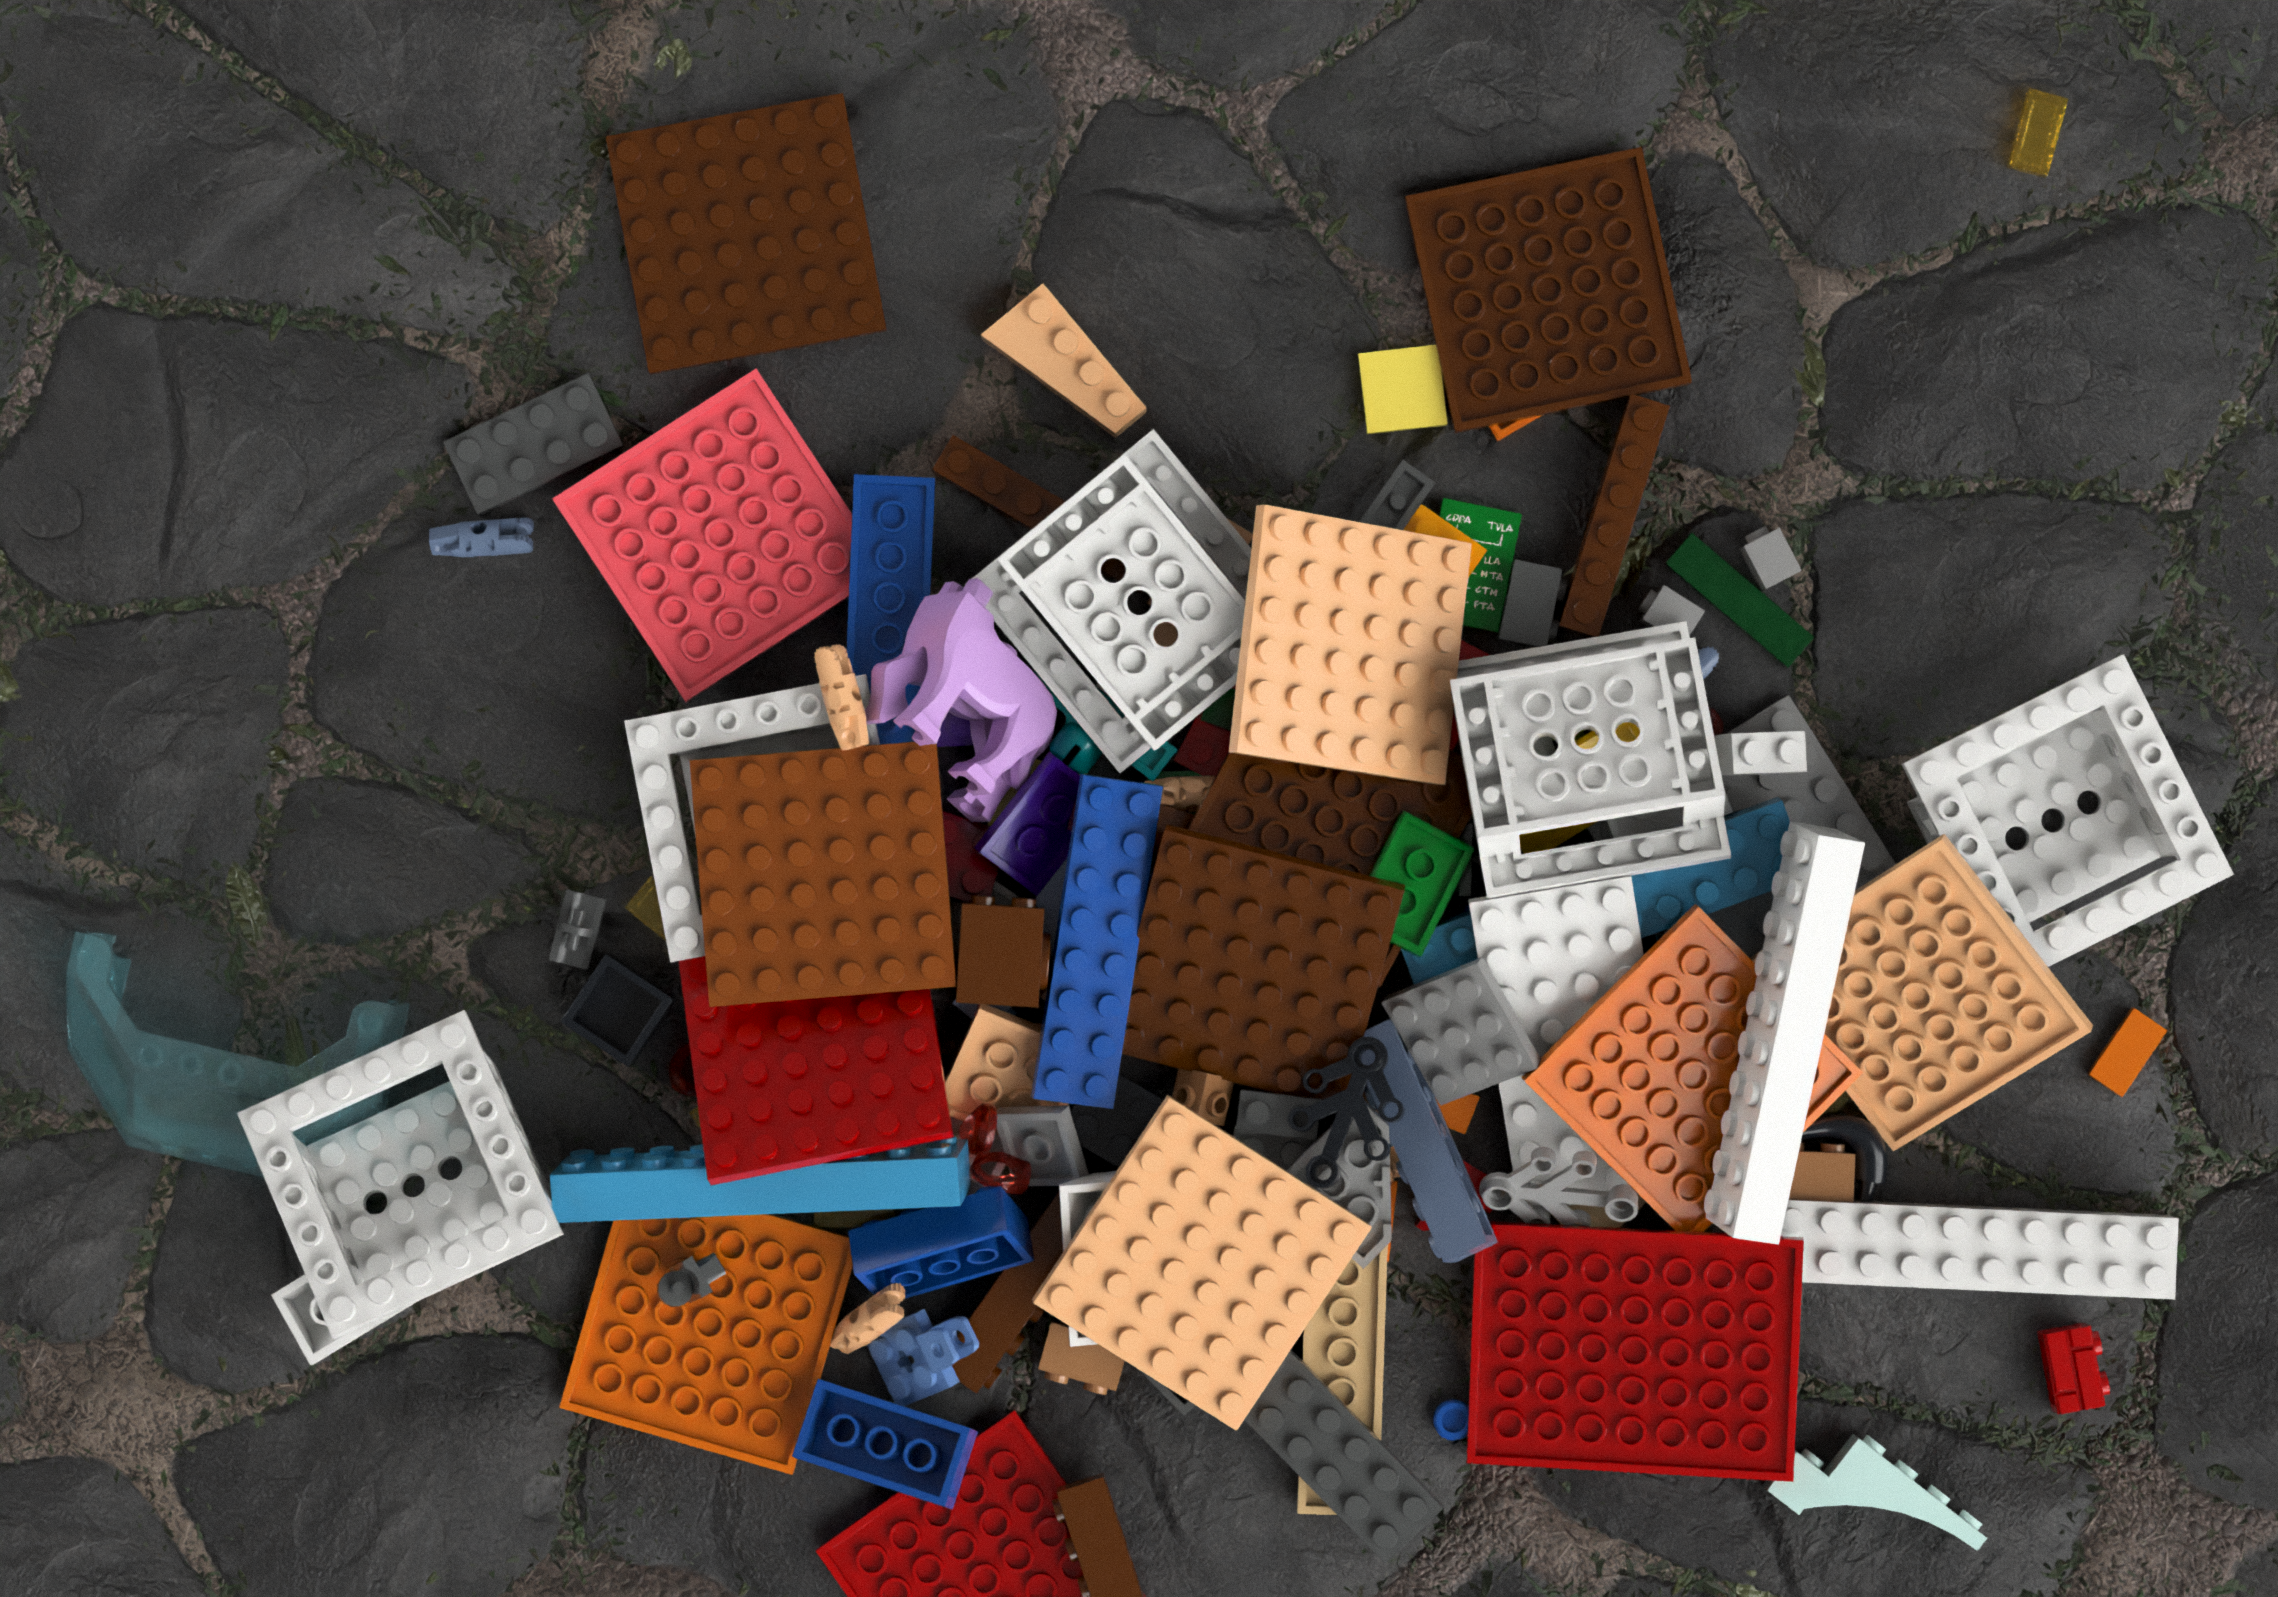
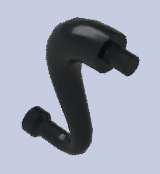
M1846 1112L1823 1113L1803 1132L1802 1139L1831 1137L1846 1142L1855 1154V1178L1861 1180L1858 1199L1873 1202L1877 1183H1886L1887 1152L1884 1139L1876 1127L1861 1116Z

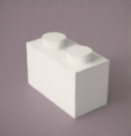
M1805 731L1714 735L1722 776L1807 772Z

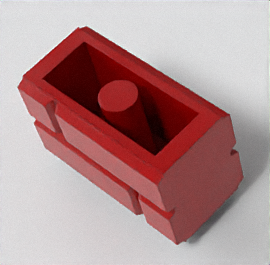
M2086 1323L2037 1331L2051 1411L2056 1414H2066L2106 1406L2104 1395L2110 1394V1386L2106 1372L2099 1371L2096 1356L2102 1355V1343L2098 1331H2092L2091 1325Z

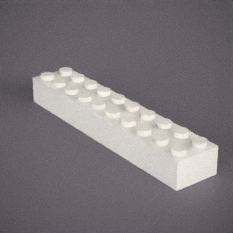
M1790 821L1788 831L1784 832L1780 843V852L1783 856L1780 870L1775 873L1772 880L1774 898L1771 911L1766 914L1763 923V932L1765 934L1763 950L1758 953L1755 960L1757 978L1754 991L1750 992L1747 998L1746 1011L1748 1020L1746 1030L1741 1033L1738 1040L1740 1058L1737 1071H1734L1730 1078L1729 1090L1731 1100L1729 1109L1724 1112L1721 1120L1723 1138L1720 1150L1716 1151L1713 1158L1712 1167L1715 1175L1712 1189L1708 1190L1704 1200L1706 1218L1732 1238L1778 1245L1780 1242L1865 842L1834 828Z
M1788 1200L1781 1236L1804 1237L1802 1282L2175 1300L2179 1218L2170 1215L1854 1200L1853 1203Z

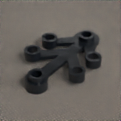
M1361 1037L1355 1040L1348 1049L1347 1058L1320 1070L1311 1069L1307 1071L1303 1077V1085L1307 1091L1313 1094H1321L1327 1090L1330 1082L1350 1074L1352 1075L1346 1090L1306 1108H1294L1288 1116V1122L1292 1129L1298 1132H1307L1313 1127L1314 1122L1337 1112L1322 1154L1310 1159L1306 1166L1305 1172L1308 1181L1318 1188L1327 1189L1338 1182L1340 1167L1337 1160L1353 1118L1365 1142L1364 1153L1369 1159L1382 1161L1390 1153V1145L1386 1139L1380 1137L1362 1096L1368 1080L1380 1102L1378 1107L1380 1117L1389 1123H1396L1404 1116V1105L1394 1097L1383 1072L1388 1063V1051L1385 1045L1374 1037ZM1367 1050H1372L1375 1053V1060L1370 1065H1364L1361 1060L1362 1054ZM1314 1074H1320L1323 1078L1321 1087L1317 1089H1312L1309 1085V1080ZM1396 1103L1399 1109L1397 1115L1392 1118L1387 1117L1384 1112L1386 1105ZM1300 1112H1305L1308 1115V1122L1304 1127H1297L1295 1124V1116ZM1375 1141H1381L1384 1146V1151L1379 1156H1373L1370 1152V1146ZM1322 1165H1328L1331 1168V1176L1326 1180H1321L1318 1177V1169Z

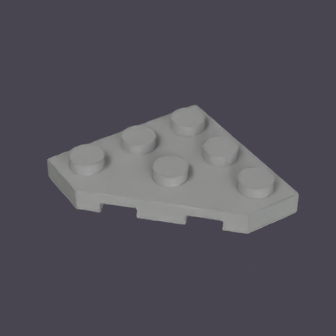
M1365 1101L1380 1137L1386 1139L1390 1145L1389 1123L1383 1120L1379 1113ZM1353 1118L1337 1160L1340 1167V1178L1334 1186L1327 1189L1318 1188L1308 1181L1305 1172L1310 1159L1322 1154L1332 1125L1287 1171L1372 1226L1352 1257L1364 1269L1392 1241L1390 1153L1382 1161L1369 1159L1364 1153L1365 1142ZM1375 1141L1370 1146V1152L1373 1156H1379L1384 1151L1381 1141ZM1322 1165L1318 1169V1177L1321 1180H1326L1331 1176V1168L1328 1165Z

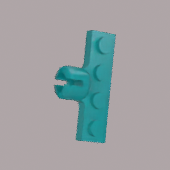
M1034 670L1033 672L1052 694L1056 708L1062 711L1067 718L1064 726L1050 743V752L1063 761L1073 746L1077 744L1080 750L1070 761L1068 767L1077 774L1088 773L1103 752ZM1097 687L1120 717L1123 718L1125 716L1110 696ZM1166 741L1155 751L1150 748L1131 765L1151 781H1154L1178 749Z

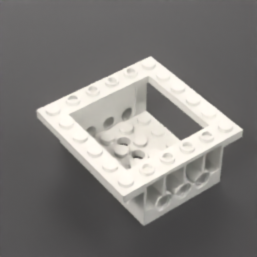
M1154 429L972 578H978L993 592L985 608L994 616L995 623L1119 773L1124 771L1150 748L1154 751L1236 684L1251 548ZM1110 558L1119 559L1125 566L1124 577L1115 583L1106 581L1101 574L1102 564ZM1136 590L1147 592L1151 598L1150 609L1141 615L1132 613L1127 605L1129 595ZM1023 591L1124 713L1125 716L1123 718L1115 711L1019 592ZM1163 622L1173 624L1178 633L1176 641L1167 647L1160 646L1154 639L1156 626Z
M1687 621L1459 661L1457 679H1451L1450 686L1487 899L1731 859L1724 820V785L1695 637H1689ZM1630 722L1639 728L1640 734L1636 740L1624 742L1617 737L1616 729L1622 723ZM1586 729L1594 731L1599 737L1597 745L1591 749L1580 748L1575 742V737L1580 731ZM1541 737H1551L1557 742L1558 748L1550 756H1541L1534 750L1535 742ZM1677 807L1680 810L1682 827L1521 854L1520 834Z
M2124 654L1902 763L1918 796L1908 801L1907 804L1927 844L1943 834L1948 837L2048 967L2234 875ZM2084 791L2094 793L2098 799L2097 809L2089 815L2081 812L2077 805L2078 797ZM2048 809L2057 810L2062 817V825L2055 832L2045 830L2041 823L2042 815ZM2012 827H2019L2026 834V843L2019 850L2009 848L2005 841V835ZM2176 856V861L2033 931L2029 923L2160 857Z
M866 674L856 676L864 710L867 708L870 699ZM819 683L624 721L670 962L705 956L702 915H700L670 754L679 755L681 759L695 832L690 760L840 748L829 722ZM867 724L869 744L864 746L880 745L876 724Z
M465 1010L237 1113L331 1337L334 1339L563 1235V1231L552 1209L549 1185L496 1064L483 1050ZM442 1063L449 1077V1082L308 1146L304 1145L293 1135V1131ZM448 1159H458L462 1164L461 1174L453 1180H446L441 1176V1166ZM411 1176H420L425 1182L423 1192L416 1197H408L403 1191L405 1181ZM374 1193H383L387 1198V1206L379 1214H370L366 1209V1201Z

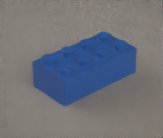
M1001 1186L980 1188L974 1194L966 1196L961 1206L929 1207L920 1210L909 1209L901 1212L897 1217L883 1221H868L861 1227L848 1231L854 1275L873 1295L892 1283H901L905 1289L906 1299L1034 1261L1028 1218Z
M818 1379L792 1457L953 1510L978 1431Z

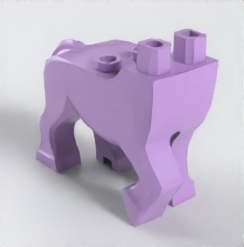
M978 578L969 579L964 588L954 581L945 582L938 594L924 597L907 631L902 654L895 659L877 663L873 667L869 704L865 709L867 724L884 723L895 718L893 722L900 728L903 725L911 726L915 730L911 738L919 746L937 744L941 734L942 722L948 712L956 717L969 720L976 756L964 762H957L947 772L955 779L958 776H963L970 782L967 787L955 790L947 800L971 822H990L1010 787L1017 791L1020 790L1029 778L1031 767L1036 758L1052 742L1057 710L1053 696L1044 683L1017 657V651L1011 645L999 639L994 630V616L985 608L993 592ZM907 684L918 685L921 688L908 706L905 687Z

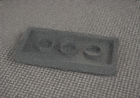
M589 373L443 442L479 516L625 447Z

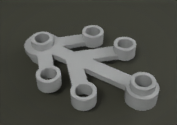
M1538 1147L1532 1151L1530 1162L1510 1174L1502 1172L1490 1173L1481 1180L1479 1186L1480 1196L1486 1206L1494 1210H1506L1509 1208L1525 1223L1550 1224L1552 1214L1564 1225L1591 1226V1216L1586 1211H1573L1566 1204L1605 1207L1608 1217L1618 1222L1630 1221L1638 1213V1195L1628 1185L1619 1184L1610 1191L1566 1188L1578 1180L1590 1178L1596 1173L1597 1158L1589 1151L1576 1152L1572 1157V1165L1538 1185L1525 1184L1537 1175L1549 1174L1555 1169V1152L1548 1147ZM1525 1200L1537 1201L1542 1206L1531 1207Z

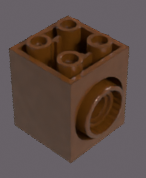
M971 895V903H962L956 1003L1038 1008L1039 990H1047L1050 958L1051 934L1043 932L1044 907H1036L1037 900L1034 898L1012 897L1011 905L995 904L996 896Z

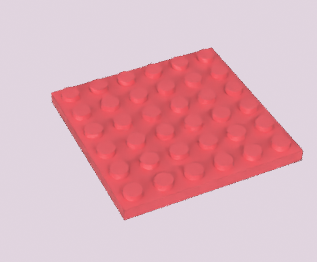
M757 368L552 498L685 703L849 598L852 513Z

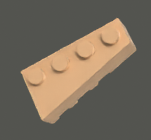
M1041 284L981 334L982 341L1003 354L1012 363L1033 376L1046 388L1067 401L1115 438L1146 413V406L1044 284Z

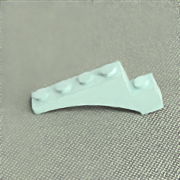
M1852 1434L1824 1472L1820 1470L1824 1462L1806 1448L1801 1454L1795 1450L1793 1482L1766 1480L1762 1484L1768 1492L1798 1515L1804 1509L1839 1505L1875 1507L1900 1512L1929 1522L1955 1535L1977 1551L1987 1539L1978 1531L1982 1526L1981 1522L1964 1509L1959 1515L1949 1509L1946 1505L1950 1498L1932 1484L1927 1490L1922 1488L1914 1481L1918 1473L1901 1460H1898L1893 1465L1882 1457L1886 1449L1869 1435H1866L1861 1440Z

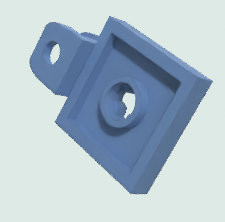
M922 1309L899 1320L898 1323L868 1344L867 1347L895 1404L906 1406L959 1383L960 1381L952 1365L958 1360L974 1353L979 1348V1341L966 1317L956 1316L933 1327L925 1309ZM957 1330L964 1335V1343L958 1339ZM911 1355L913 1357V1364L910 1363L907 1356Z

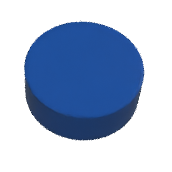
M1447 1399L1441 1402L1433 1413V1424L1438 1434L1451 1441L1463 1439L1468 1435L1469 1406L1458 1399Z

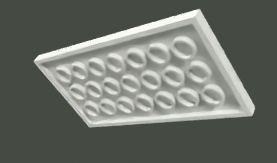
M1631 875L1487 899V896L1468 899L1478 959L1481 957L1485 959L1540 1058L1644 955ZM1524 1074L1498 1083L1512 1170L1515 1171L1530 1162L1532 1151L1538 1147H1548L1556 1154L1555 1169L1551 1173L1539 1174L1525 1184L1538 1185L1572 1165V1157L1576 1152L1589 1151L1597 1158L1596 1173L1592 1177L1582 1178L1566 1188L1610 1191L1619 1184L1630 1186L1521 1078ZM1525 1200L1531 1207L1542 1206L1537 1201Z

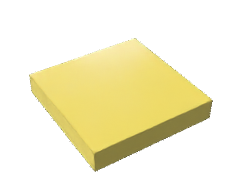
M1436 345L1358 353L1367 435L1446 426L1448 424L1442 372Z

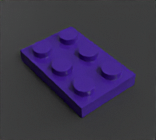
M1049 752L974 847L979 853L1036 896L1068 857L1072 831L1066 829L1077 796L1080 775Z

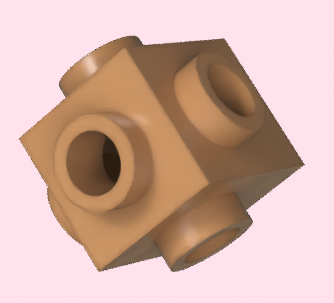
M1178 1069L1172 1098L1211 1123L1224 1126L1234 1082L1223 1080L1219 1075L1192 1070L1191 1072Z

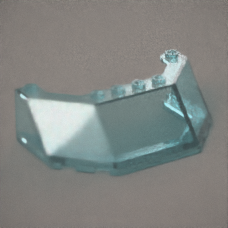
M99 931L75 932L66 970L67 1049L127 1146L264 1177L237 1113L397 1041L403 1036L410 1003L388 999L387 1003L370 1000L357 1005L352 1011L346 1037L298 1067L137 1029L121 1003L131 959L121 958L114 953L113 943H115L116 935ZM390 1088L293 1131V1135L304 1145L308 1146L383 1112L386 1109Z

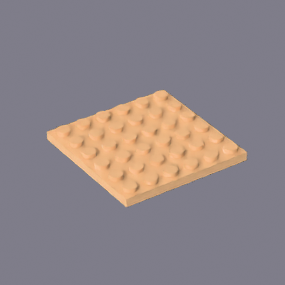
M1256 505L1229 753L1434 785H1445L1454 709L1450 680L1457 679L1472 543L1270 505Z
M1945 834L1855 890L1824 1034L1863 1072L1846 1092L1869 1122L1876 1127L1892 1151L1897 1150L2091 1032L2093 1024ZM1758 953L1750 957L1754 963Z
M1167 1094L1032 1298V1301L1046 1312L1237 1431L1372 1226Z

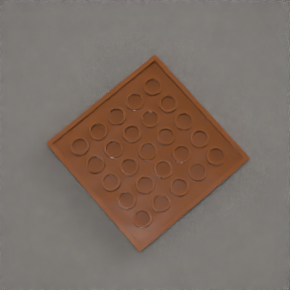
M916 742L861 746L843 751L841 748L690 760L709 1007L957 986L937 744L919 746Z

